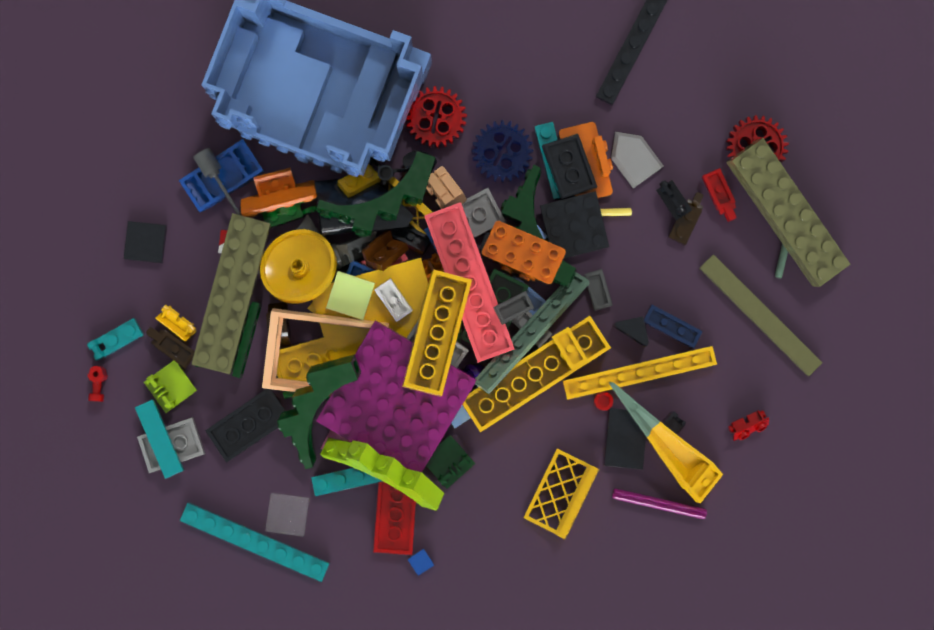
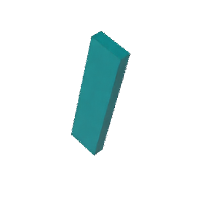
M150 400L135 407L165 479L184 471L155 401Z

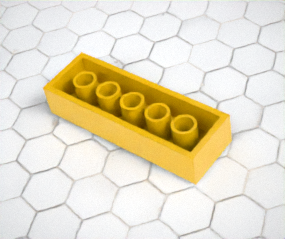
M438 270L431 272L402 387L436 396L443 395L472 282L471 279Z

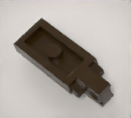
M697 192L692 200L687 199V203L692 211L675 221L669 233V238L683 245L687 244L702 213L703 206L700 203L704 196L703 194Z
M149 327L146 331L147 335L153 339L151 344L183 368H187L193 360L195 353L193 349L166 330L161 329L157 332L152 327Z

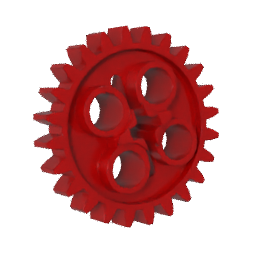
M434 86L431 92L427 87L425 94L419 91L420 97L416 98L415 103L412 102V109L408 113L410 116L406 118V121H410L407 124V128H413L410 131V135L417 134L415 141L422 139L421 145L428 142L429 148L432 147L433 143L436 144L437 149H439L440 143L446 147V141L453 144V137L459 139L457 132H464V129L460 126H466V122L462 120L467 118V114L462 113L466 110V107H460L463 103L462 99L456 101L457 94L451 96V89L445 93L444 87L437 91L436 86ZM440 101L439 118L436 122L435 133L432 134L433 117L436 115L437 103ZM431 102L434 104V108L426 110L424 105ZM449 106L453 111L450 114H445L442 111L443 108ZM428 121L430 126L423 129L420 127V123ZM440 125H447L449 127L445 133L440 132L438 128Z
M757 115L752 120L748 116L745 122L743 120L738 122L739 126L734 125V131H730L728 134L732 137L726 140L727 143L731 144L726 147V150L731 151L727 155L728 158L734 157L745 149L740 145V140H746L749 146L758 139L771 137V140L766 143L773 146L774 154L779 161L786 160L782 154L788 153V150L784 149V147L788 146L789 143L783 142L787 135H781L784 129H777L778 122L774 125L771 124L772 118L766 122L765 116H762L760 120H758ZM756 129L762 130L764 136L758 137L756 135Z

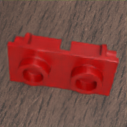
M758 410L747 415L748 423L745 422L744 418L732 422L728 428L733 433V440H744L755 431L761 432L765 430L769 425V417L766 418L765 412Z

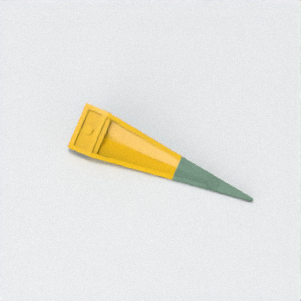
M609 382L614 392L682 489H685L695 502L701 503L722 477L723 473L711 460L661 423L619 386Z

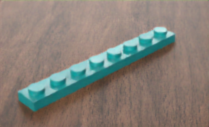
M187 503L180 519L183 523L320 582L323 581L330 564L191 503Z

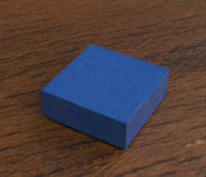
M424 548L408 558L409 563L418 576L434 566L433 561Z

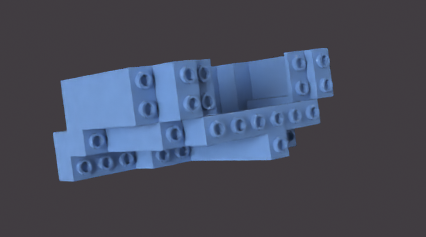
M234 0L201 85L206 90L205 93L209 94L210 98L216 100L211 115L216 119L215 122L219 123V126L228 130L231 127L235 128L241 133V137L248 140L255 138L259 140L258 143L267 147L271 144L276 146V150L287 154L290 151L294 153V156L300 162L307 164L309 161L320 167L327 165L331 167L330 170L341 174L343 171L358 177V175L364 176L370 158L374 157V159L381 162L391 160L413 100L416 101L421 85L426 81L432 65V58L430 53L413 47L411 36L394 30L390 38L287 0Z

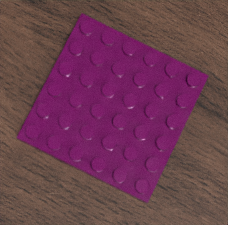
M375 320L355 354L361 369L358 380L345 384L335 390L316 422L351 442L354 440L369 444L380 455L393 457L398 460L406 469L422 472L477 380L450 364L442 396L402 387L413 342Z

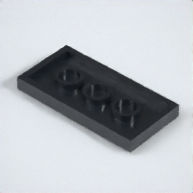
M266 389L205 431L227 463L278 428L277 420L281 413L286 410L273 390Z

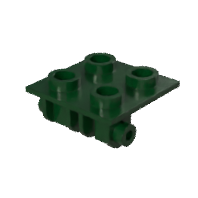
M449 435L437 446L426 466L436 476L438 481L448 489L476 463L454 438Z

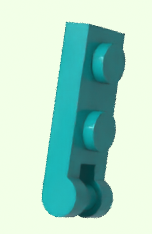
M133 318L101 337L87 343L89 350L92 349L94 359L99 361L144 336V333L136 319ZM102 343L106 347L103 351L99 348V345Z

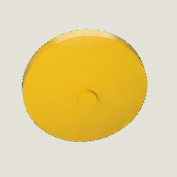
M306 229L289 231L276 238L264 252L260 264L262 282L271 295L280 301L292 304L308 302L321 295L331 284L336 273V255L328 240L321 234Z

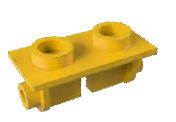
M164 305L161 309L162 312L155 318L185 342L197 332L194 327L195 324L189 322L184 317L180 318V314L172 306Z

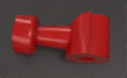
M93 366L89 374H87L89 380L92 381L93 393L88 395V401L104 402V394H101L102 382L107 379L108 375L104 367Z

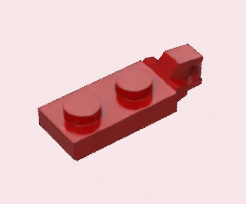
M718 168L703 175L704 184L719 214L724 213L727 222L736 219L737 216L733 210L736 208V201L721 169Z

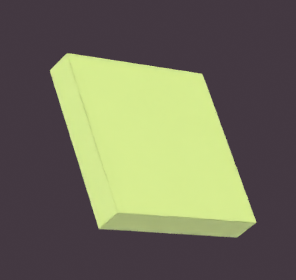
M337 271L326 308L363 320L375 283Z

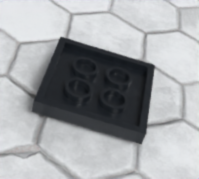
M596 191L540 205L548 241L565 249L566 254L564 258L609 247Z

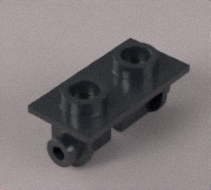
M664 180L659 184L660 188L656 191L676 221L692 211L673 180L669 182Z

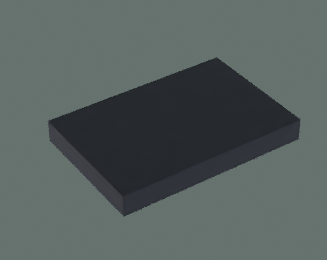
M579 134L542 145L561 200L597 188Z
M610 408L604 466L643 470L645 434L628 410Z

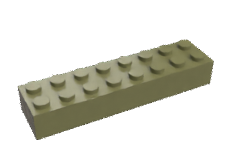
M764 138L754 141L726 162L812 286H822L850 265Z
M232 213L191 365L226 374L232 373L271 228L270 223Z

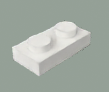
M391 278L374 289L396 322L413 311Z

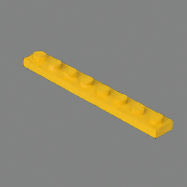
M713 346L565 380L563 381V386L568 400L611 390L612 387L609 382H613L619 387H624L717 365Z

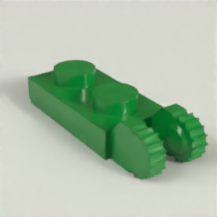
M305 202L295 203L292 207H280L273 212L265 211L262 214L265 222L270 223L271 228L316 212L317 207L311 206L302 210L300 205Z

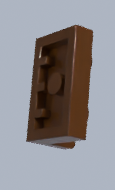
M386 230L362 250V254L368 267L384 271L409 249L407 243L394 240L391 232Z

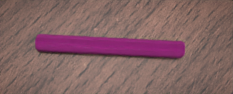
M614 489L612 493L613 499L699 519H705L707 515V510L620 489Z

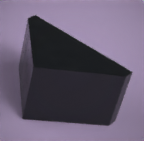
M643 316L613 324L612 327L642 346L646 347L649 344Z

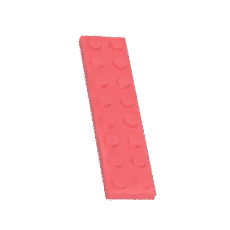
M461 202L425 215L424 217L444 272L472 280L462 321L477 362L479 363L514 350L515 348L506 324H501L493 308L498 305Z

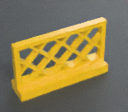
M556 449L524 518L566 539L599 469L564 451ZM558 455L565 456L569 465L558 468L556 463ZM577 464L585 466L584 474L575 477L572 466ZM570 467L573 478L562 481L559 471ZM557 472L560 483L550 486L547 478L549 474ZM574 480L577 488L575 492L567 494L564 483ZM562 485L565 495L554 499L551 488ZM548 489L552 500L541 503L539 495L541 491ZM566 498L568 507L566 510L559 512L555 501ZM553 502L556 513L546 516L542 505ZM540 506L543 518L536 520L530 517L532 509ZM558 516L560 523L557 530L549 526L547 518Z

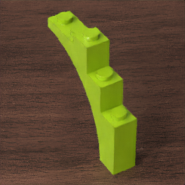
M328 437L320 453L326 459L348 465L391 485L425 508L437 510L445 494L422 472L406 469L398 460L393 457L380 455L367 443L354 440L346 442Z

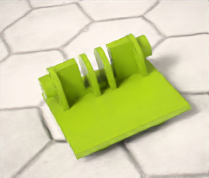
M175 361L169 363L156 374L148 376L147 380L144 381V384L165 413L197 391L182 368Z

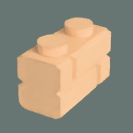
M444 166L439 167L434 173L430 174L426 190L431 196L435 195L437 197L435 202L440 209L460 202L461 204L466 202L467 199L463 191Z

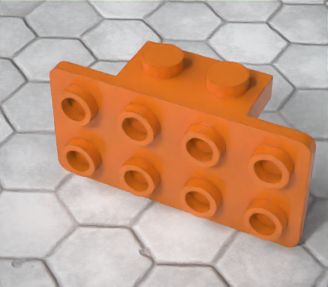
M589 122L561 129L559 131L560 139L579 134L597 185L595 189L574 196L596 191L597 198L610 196L613 190L609 175L611 173L610 170H613L611 159H607V142L602 140V136L598 135L596 124Z
M291 167L254 177V183L258 195L241 199V214L245 217H254L258 213L265 211L273 212L280 207H292L295 203L311 202L317 197L314 180L295 184Z
M501 221L495 222L482 250V255L498 262L500 267H502V271L508 274H512V272L519 274V278L527 282L537 279L546 284L553 282L566 254L564 248Z

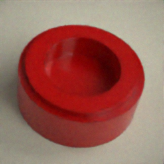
M599 392L594 397V405L599 410H608L613 405V397L608 392Z

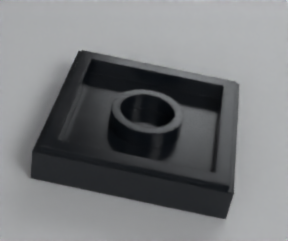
M128 221L123 259L163 263L167 225Z

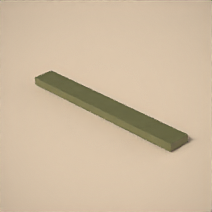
M714 254L699 268L807 376H810L823 363Z

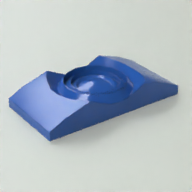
M243 139L216 156L222 167L219 170L220 174L218 177L229 194L254 180V177L264 172ZM200 168L195 169L179 180L200 213L226 198L216 179H210L209 176L205 178Z

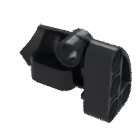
M342 178L314 181L317 205L319 200L336 205L361 204L389 192L378 182L348 198L338 187V180ZM401 204L396 221H386L377 215L373 231L408 227L414 216ZM318 213L322 236L354 232L352 231L353 223L345 224L340 222L338 218H325Z

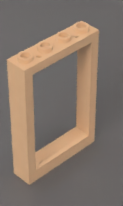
M273 308L270 316L262 388L295 392L296 389L310 386L306 381L276 378L283 318L370 329L375 321ZM380 322L389 328V323Z

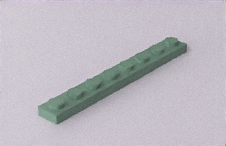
M576 273L569 289L560 285L511 339L515 349L495 356L475 378L477 380L475 385L490 394L589 285L588 279Z

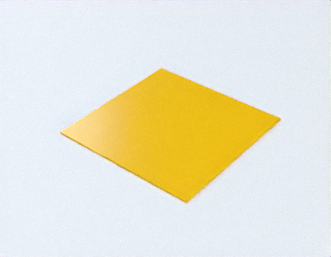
M421 257L389 266L384 271L375 270L355 276L375 283L363 320H377L378 322L389 323L390 329L407 338L420 318L429 284ZM390 278L413 309L412 312L397 322L374 290ZM334 282L321 295L313 299L317 314L358 319L326 308ZM320 323L324 337L331 335L339 337L325 341L327 349L335 348L338 350L339 358L346 357L342 351L345 344H348L344 349L345 354L348 356L354 355L370 330ZM328 350L331 361L335 360L337 352L335 350Z

